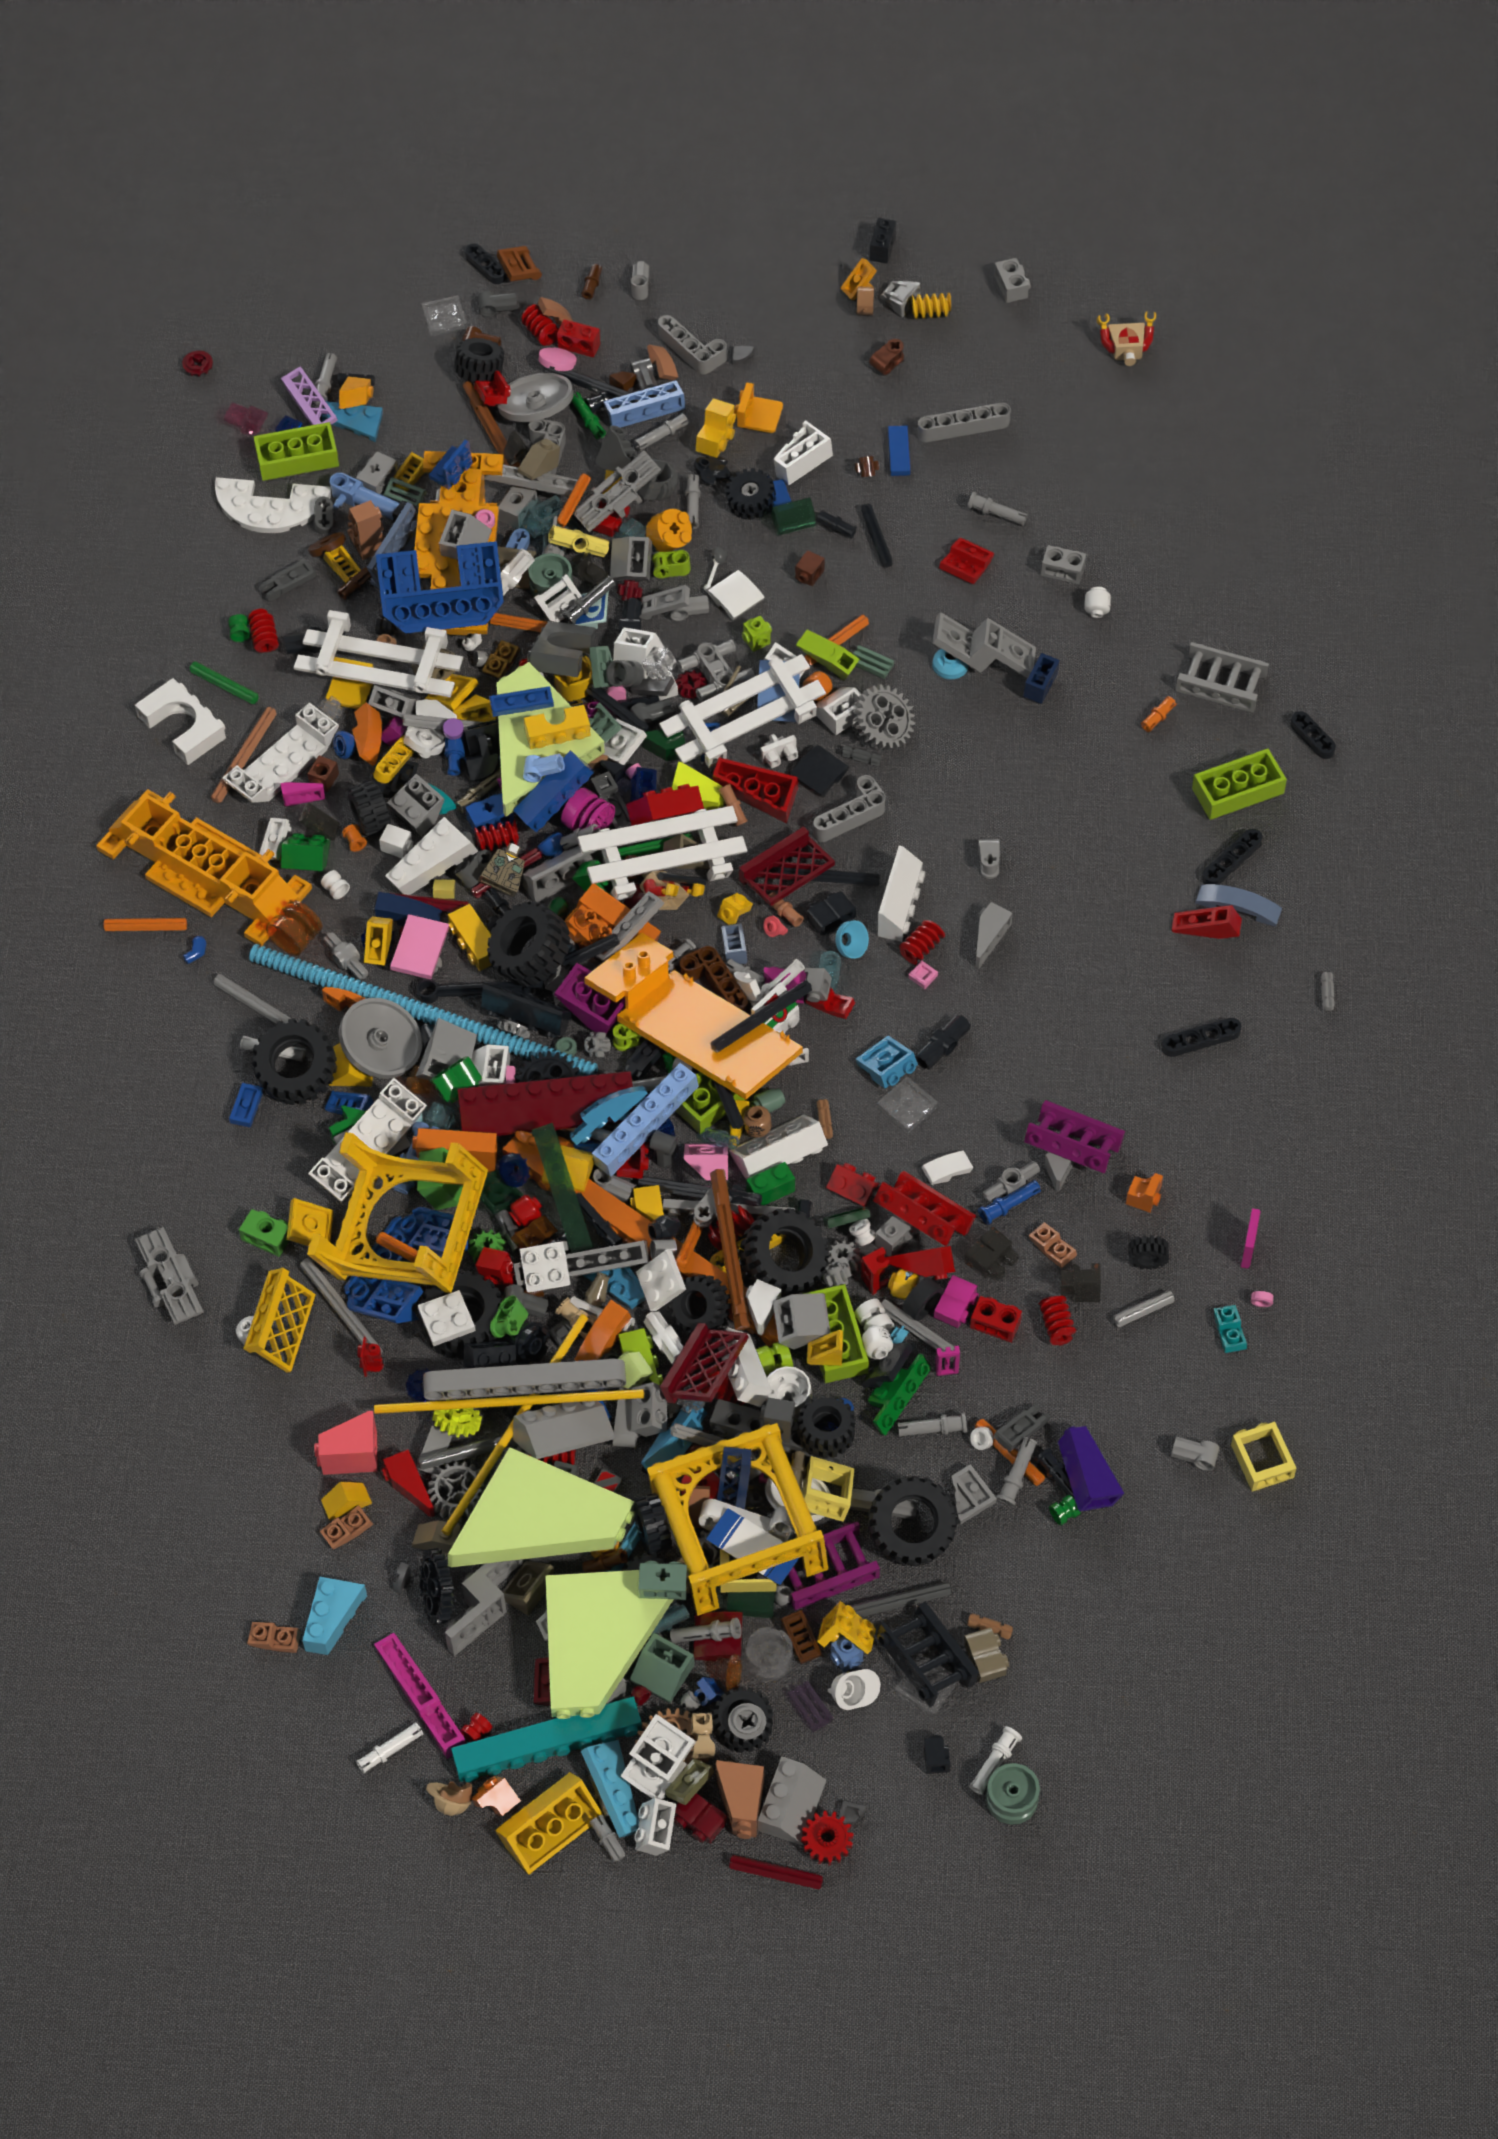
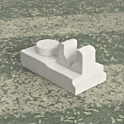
M270 818L259 854L263 855L267 849H270L275 854L270 860H280L282 843L287 839V832H291L289 820Z

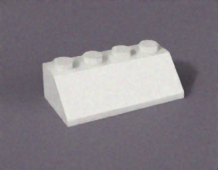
M903 846L898 847L878 913V937L901 942L904 934L908 935L910 922L908 920L909 917L913 918L915 905L913 903L914 900L918 901L920 888L918 886L919 883L923 884L925 878V871H922L923 862Z
M803 1114L770 1130L763 1137L753 1138L730 1149L729 1153L743 1176L748 1179L783 1162H786L787 1165L798 1163L804 1159V1156L821 1152L822 1148L827 1146L828 1143L820 1122Z

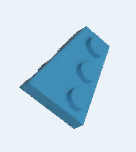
M326 401L338 421L331 425L341 429H350L354 431V434L359 436L361 434L369 437V440L376 442L383 415L382 407L360 405L339 409L338 402ZM322 414V421L331 416L329 414Z
M630 1267L601 1272L610 1276L607 1293L630 1309L646 1300L640 1281ZM597 1273L582 1276L593 1282Z

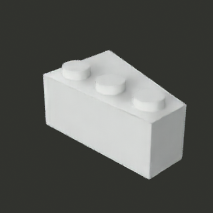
M806 420L802 424L801 430L794 433L792 441L789 444L786 443L774 458L776 477L780 480L783 479L787 485L792 484L833 456L831 438Z

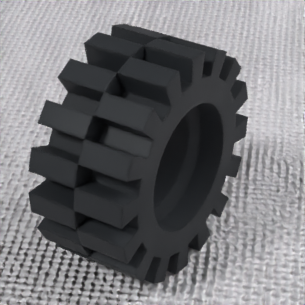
M1143 1235L1142 1238L1136 1237V1240L1132 1239L1131 1243L1129 1242V1262L1134 1267L1140 1266V1269L1145 1267L1151 1269V1267L1157 1269L1159 1266L1163 1267L1168 1263L1169 1245L1166 1239H1161L1160 1236L1154 1238V1235H1150V1237Z

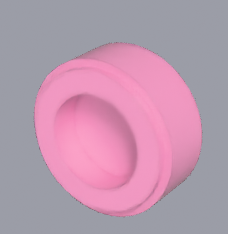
M483 509L476 513L475 518L490 529L495 525V516L492 511Z
M611 686L606 690V693L620 703L621 700H626L625 688Z
M1255 1291L1251 1293V1303L1258 1307H1269L1273 1305L1274 1296L1269 1292Z

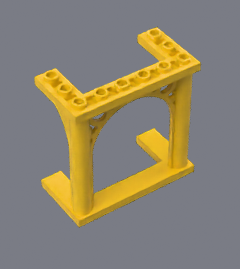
M345 1132L343 1141L340 1144L339 1153L360 1171L354 1183V1190L348 1202V1209L342 1221V1228L336 1245L334 1246L322 1235L313 1234L308 1246L307 1255L338 1280L346 1281L347 1276L434 1285L443 1292L452 1293L488 1169L459 1143L451 1142L445 1163L399 1158L373 1150L355 1134ZM387 1175H389L390 1178H393V1180L389 1182ZM382 1178L383 1186L380 1189H375L377 1179ZM407 1181L463 1185L442 1258L428 1246H419L415 1263L384 1259L373 1251L368 1241L367 1225L374 1205L384 1193L392 1187ZM364 1244L362 1251L354 1255L357 1245ZM367 1253H369V1259L365 1258Z
M777 1423L764 1425L758 1430L744 1432L738 1437L721 1440L715 1445L698 1448L695 1452L678 1455L672 1460L658 1462L647 1468L651 1491L656 1493L661 1500V1505L664 1507L685 1565H687L688 1578L697 1616L719 1609L716 1593L717 1586L802 1557L806 1577L828 1570L824 1536L821 1530L817 1531L783 1448L781 1433ZM724 1447L751 1449V1452L759 1450L760 1457L755 1461H751V1468H755L767 1475L776 1485L797 1538L709 1568L689 1516V1500L692 1491L703 1477L721 1468ZM739 1456L727 1457L733 1463L741 1459H736ZM687 1475L692 1481L689 1484H681L676 1478ZM680 1490L686 1491L684 1495L680 1496Z

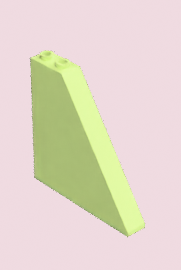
M530 662L519 666L508 676L502 677L496 683L497 695L550 686L554 707L498 716L502 799L505 816L514 812V808L540 783V781L536 783L528 782L523 778L527 756L537 755L542 758L560 753L564 758L571 750L588 764L605 753L604 740L591 727V736L584 739H575L562 744H552L543 748L530 749L524 730V718L544 713L547 722L550 724H560L564 721V709L571 707Z
M509 1447L448 1553V1566L460 1567L614 1549L617 1541L621 1542L626 1533L624 1528L627 1523L631 1524L636 1512L633 1511L634 1501Z
M639 1570L546 1575L552 1717L568 1719L571 1716L580 1715L583 1718L593 1717L594 1714H600L674 1599L639 1598Z

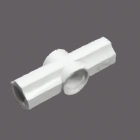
M521 548L508 564L505 563L500 568L503 596L509 589H513L518 584L522 574L535 561L527 550Z
M652 1311L646 1315L644 1320L645 1326L653 1335L652 1338L661 1352L665 1353L673 1365L684 1346L680 1343L681 1340L672 1326L668 1325L659 1311Z

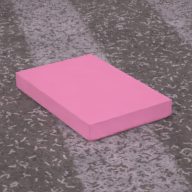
M408 914L390 966L391 970L432 979L449 930V924Z

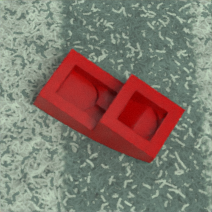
M832 988L829 990L827 1001L811 1002L807 998L805 1000L806 1004L843 1019H847L855 1005L852 997L835 994Z

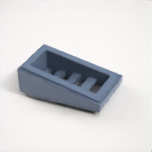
M742 923L721 926L726 963L733 959L739 964H746L748 961Z

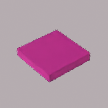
M1252 1208L1241 1263L1242 1268L1248 1269L1251 1264L1261 1212L1259 1209Z

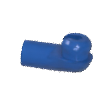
M195 936L193 938L192 950L183 955L187 964L204 956L207 944L204 937Z

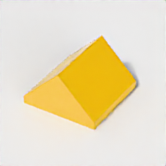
M340 1043L333 1046L337 1061H335L337 1071L333 1073L334 1080L329 1086L372 1087L373 1076L365 1074L356 1068L344 1054Z
M554 1144L547 1151L542 1182L584 1193L594 1166L592 1153Z

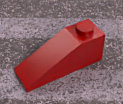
M1232 905L1174 913L1172 932L1216 939L1239 937L1242 918Z
M951 1246L884 1257V1261L889 1260L890 1265L924 1277L934 1276V1280L948 1278L947 1273L955 1272Z
M409 1449L383 1459L385 1468L381 1470L385 1481L390 1480L396 1491L429 1517L435 1516L432 1502Z

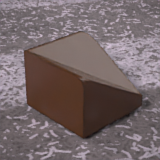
M622 371L611 374L609 381L610 385L628 391L637 383V377L634 373Z

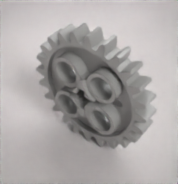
M882 684L877 687L874 685L863 691V694L857 697L859 701L854 703L857 708L853 710V713L857 715L853 721L859 723L855 728L862 730L859 736L865 735V742L871 740V747L878 745L879 750L885 748L888 751L905 744V741L911 738L909 734L914 732L911 727L915 725V722L911 721L915 714L909 712L913 707L906 705L909 700L902 699L903 693L897 695V688L890 691L889 685L884 688Z

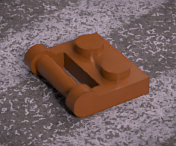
M527 246L497 250L496 256L510 281L530 278L538 280L542 276L540 269L536 268L531 259ZM521 258H523V260L525 261L528 269L525 267Z

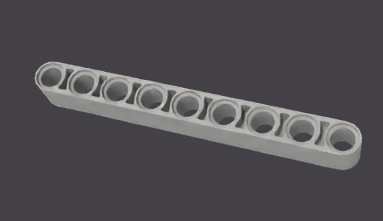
M621 1359L439 1370L423 1374L424 1398L427 1400L610 1389L626 1385L625 1362Z

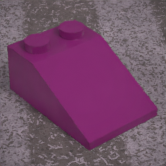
M576 963L554 995L588 1028L595 1032H605L607 1036L617 1022V1015L626 1008L625 996L618 1002H614L586 985L584 977L592 971Z

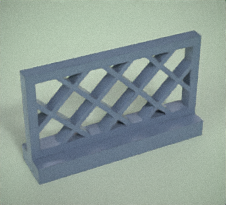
M409 502L404 506L367 566L372 576L370 583L379 589L376 554L412 551L415 548L418 514L413 504Z

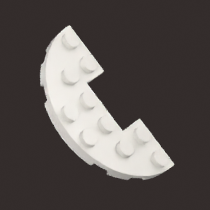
M217 477L215 480L216 497L223 513L231 521L234 520L239 523L241 527L261 533L286 532L297 525L303 526L314 519L316 500L322 496L330 499L332 494L331 487L293 484L290 499L253 496L255 489L254 480ZM321 503L320 506H322L323 511L325 508V504Z

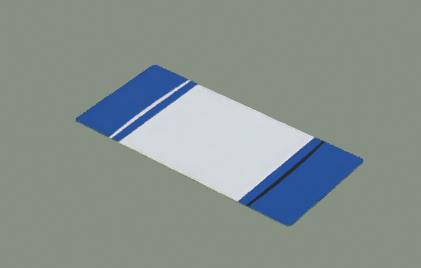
M729 1508L706 1538L707 1541L736 1559L784 1543ZM799 1558L759 1571V1573L781 1585Z

